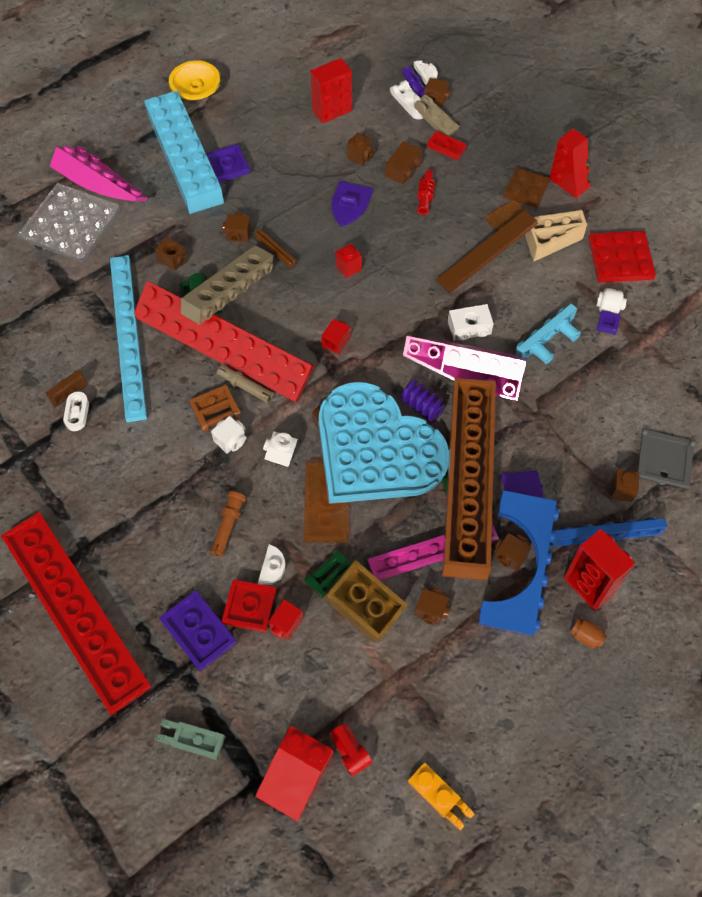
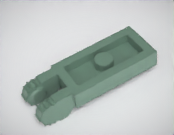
M165 719L161 721V726L166 729L176 730L173 738L164 734H156L155 740L177 749L218 760L225 735L182 722L176 723Z

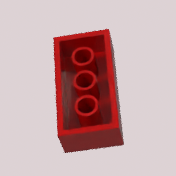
M600 529L580 545L563 579L596 611L615 595L636 563L627 551L622 550L616 544L610 534Z

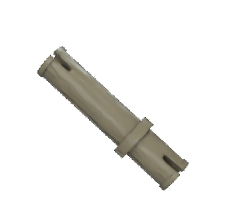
M224 364L220 366L222 370L218 368L217 375L231 382L232 386L240 387L267 404L270 402L269 398H273L274 393L244 377L240 371L236 372Z

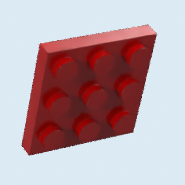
M645 230L589 234L588 241L598 283L655 279L656 273Z

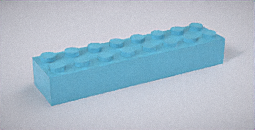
M174 91L144 100L148 118L189 214L223 204L220 184L178 92Z

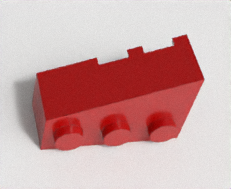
M573 128L558 140L549 178L554 184H557L577 199L590 188V182L587 181L589 168L586 165L588 142L587 137Z

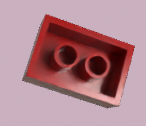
M339 58L310 70L312 111L320 122L324 124L352 112V70L343 59Z

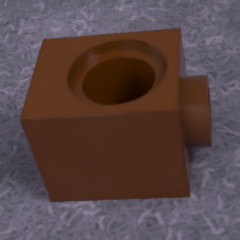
M168 237L155 248L158 261L174 271L184 265L187 260L185 247Z

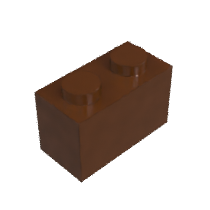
M403 141L386 162L385 177L404 185L408 179H411L414 170L422 164V149Z

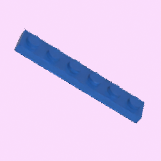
M650 517L644 521L627 520L619 524L607 522L601 526L587 524L574 529L563 527L556 530L554 542L550 543L549 547L583 544L600 529L610 534L614 540L662 535L667 528L665 518L657 519L656 517Z

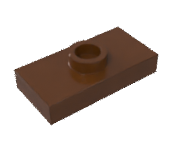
M77 370L66 379L61 380L45 394L50 403L57 407L66 401L70 394L80 391L88 384L83 373Z

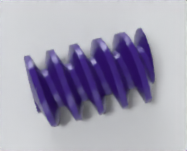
M414 379L406 386L401 398L404 403H409V406L415 408L418 413L422 412L423 417H428L430 422H434L445 410L446 405H441L443 398L435 401L437 394L433 393L429 396L430 389L427 388L423 392L424 385L420 384L416 387L418 381Z

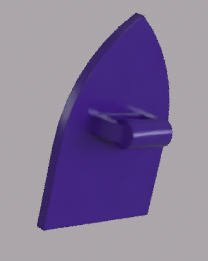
M339 181L332 199V213L341 227L356 221L363 215L374 189Z

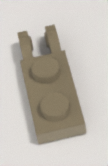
M426 94L421 97V101L418 100L414 103L415 109L422 115V118L436 131L450 137L459 129L460 126L433 103V100Z

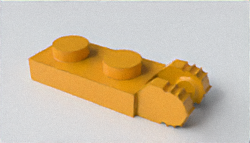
M426 763L408 780V783L443 818L446 817L459 830L464 825L458 817L450 812L455 805L466 817H473V811L460 800L461 797Z

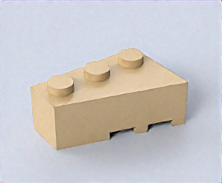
M582 210L534 217L538 225L525 234L533 262L583 239L587 222Z

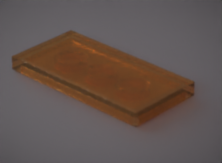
M306 463L304 544L348 543V502L329 504L324 463Z

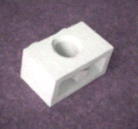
M485 304L450 310L448 325L453 341L467 340L473 337L490 335L492 333L493 320L488 305Z

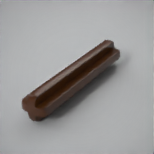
M259 229L255 232V238L287 267L293 268L297 264L296 259L264 230Z

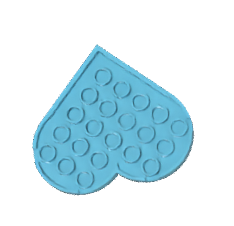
M353 382L337 387L323 401L318 418L329 504L417 496L431 491L442 481L448 469L449 448L445 438L438 429L435 430L432 426L428 425L427 421L413 416H401L400 409L393 397L379 390L380 387L376 385Z

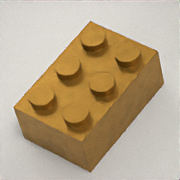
M356 560L350 564L322 598L374 643L383 638L408 606L407 603Z

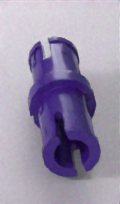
M410 66L405 67L402 70L403 76L408 81L410 88L419 97H422L425 87L422 85L420 77L414 73Z

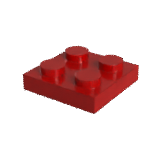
M233 579L222 624L267 633L268 621L271 617L277 588Z

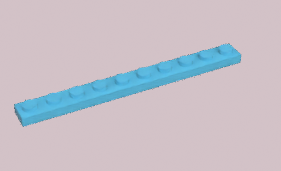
M129 255L110 258L125 419L128 423L146 420L147 412L137 319L134 315L135 300Z

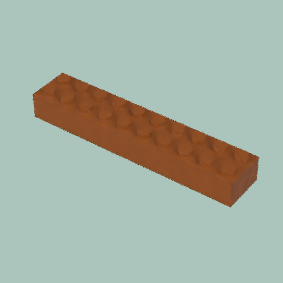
M454 378L442 576L487 580L491 570L496 381Z

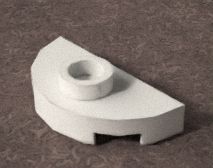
M422 61L414 62V68L425 85H427L430 77L437 79L438 72L433 64L430 63L429 65L422 63Z
M268 546L258 584L269 586L282 579L286 563L283 554L277 547Z

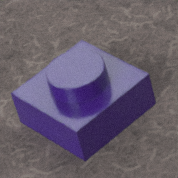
M602 310L596 330L616 335L621 315Z

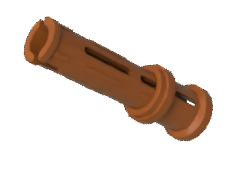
M228 492L227 504L221 511L223 518L210 550V554L214 556L218 554V557H223L235 520L240 518L241 514L239 512L242 503L246 501V497L238 492Z

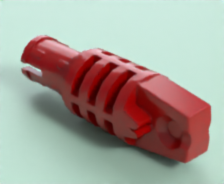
M426 169L424 178L419 180L417 193L419 200L417 212L421 215L428 214L429 204L434 196L436 181L432 180L433 171Z

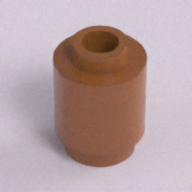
M578 618L570 633L575 636L574 639L593 650L596 646L601 648L607 637L603 634L605 629L587 619L582 620Z

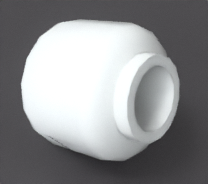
M606 288L603 292L600 291L596 306L599 307L600 312L603 310L618 314L620 310L625 309L627 299L623 298L624 294L622 291Z

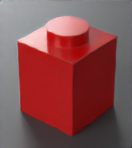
M352 243L335 251L336 267L345 278L362 270V255Z
M333 318L321 335L322 347L339 355L351 338L350 326L343 321Z
M283 600L268 621L271 629L270 632L279 639L284 637L289 640L304 619L303 611Z

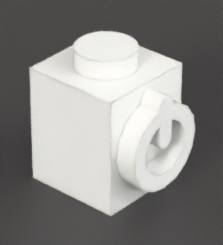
M231 416L221 420L211 431L213 441L226 454L230 451H237L247 438L244 434L245 427L239 420L235 421Z
M274 431L271 439H266L263 450L267 451L265 459L288 467L298 439L291 437L287 433Z

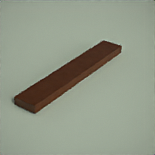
M524 210L438 277V284L450 294L538 225L537 220Z

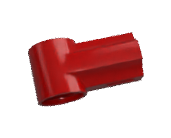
M347 723L338 726L329 733L351 777L373 764L366 749L358 743Z

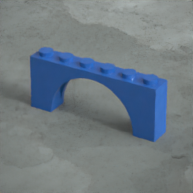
M509 491L502 492L497 516L514 522L528 535L535 550L536 568L530 584L519 595L504 601H482L478 619L479 626L526 636H533L534 632L539 631L541 619L537 618L538 609L542 610L544 604V596L541 595L542 587H546L548 580L545 567L546 564L550 565L552 552L548 550L549 544L554 542L556 533L552 526L553 521H557L559 515V508H556L557 501Z

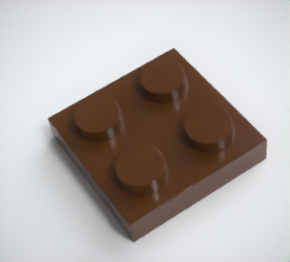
M516 167L504 192V198L538 208L550 178Z

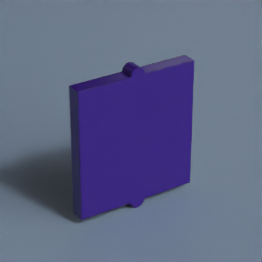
M538 470L501 474L502 492L509 491L544 498L543 484L540 483Z

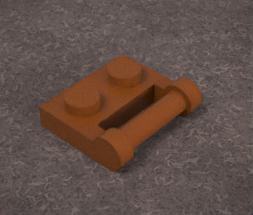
M227 385L189 400L203 433L209 431V428L217 425L221 420H225L229 416L235 417V419L241 417V413ZM227 407L231 408L230 411L205 421L204 417Z

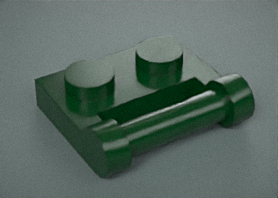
M336 549L330 554L331 557L311 575L308 574L303 579L321 598L326 595L351 564ZM336 563L341 565L321 584L317 582Z

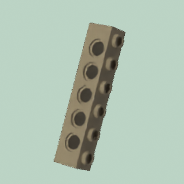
M256 245L181 298V314L199 325L205 320L210 319L214 313L222 310L226 304L235 300L243 291L245 292L251 285L257 283L264 275L271 272L273 268V255Z

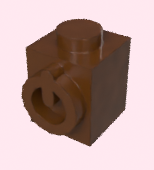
M430 77L425 87L424 95L429 96L437 106L443 107L445 101H448L451 95L449 82Z
M357 132L347 142L349 160L363 166L366 161H370L373 157L375 148L372 146V139Z
M240 212L227 214L226 222H223L222 226L223 233H226L227 241L249 242L251 232L250 216Z
M508 533L505 539L500 538L494 548L497 550L495 558L502 566L510 567L518 572L532 546L529 545L528 540L523 536Z
M423 588L415 609V616L422 618V621L427 624L440 625L442 618L447 620L451 606L447 605L448 595L436 588Z

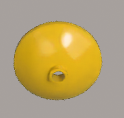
M189 61L180 64L171 72L169 85L172 92H178L180 98L200 100L210 96L218 89L220 74L216 67L210 63Z

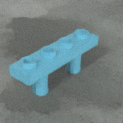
M572 304L566 308H561L553 319H548L540 330L533 331L529 339L521 341L517 345L515 355L528 358L531 354H534L545 364H548L553 359L554 354L547 350L543 344L558 332H562L572 342L576 341L580 336L581 332L570 324L574 319L577 308Z

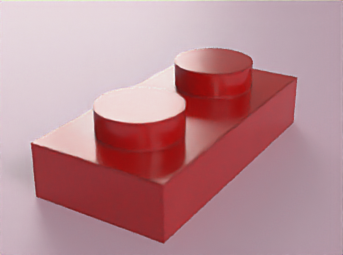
M436 131L427 142V147L458 161L465 152L467 144Z

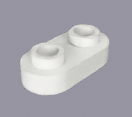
M82 392L70 394L66 401L63 420L66 427L71 431L81 430L86 424L89 401Z

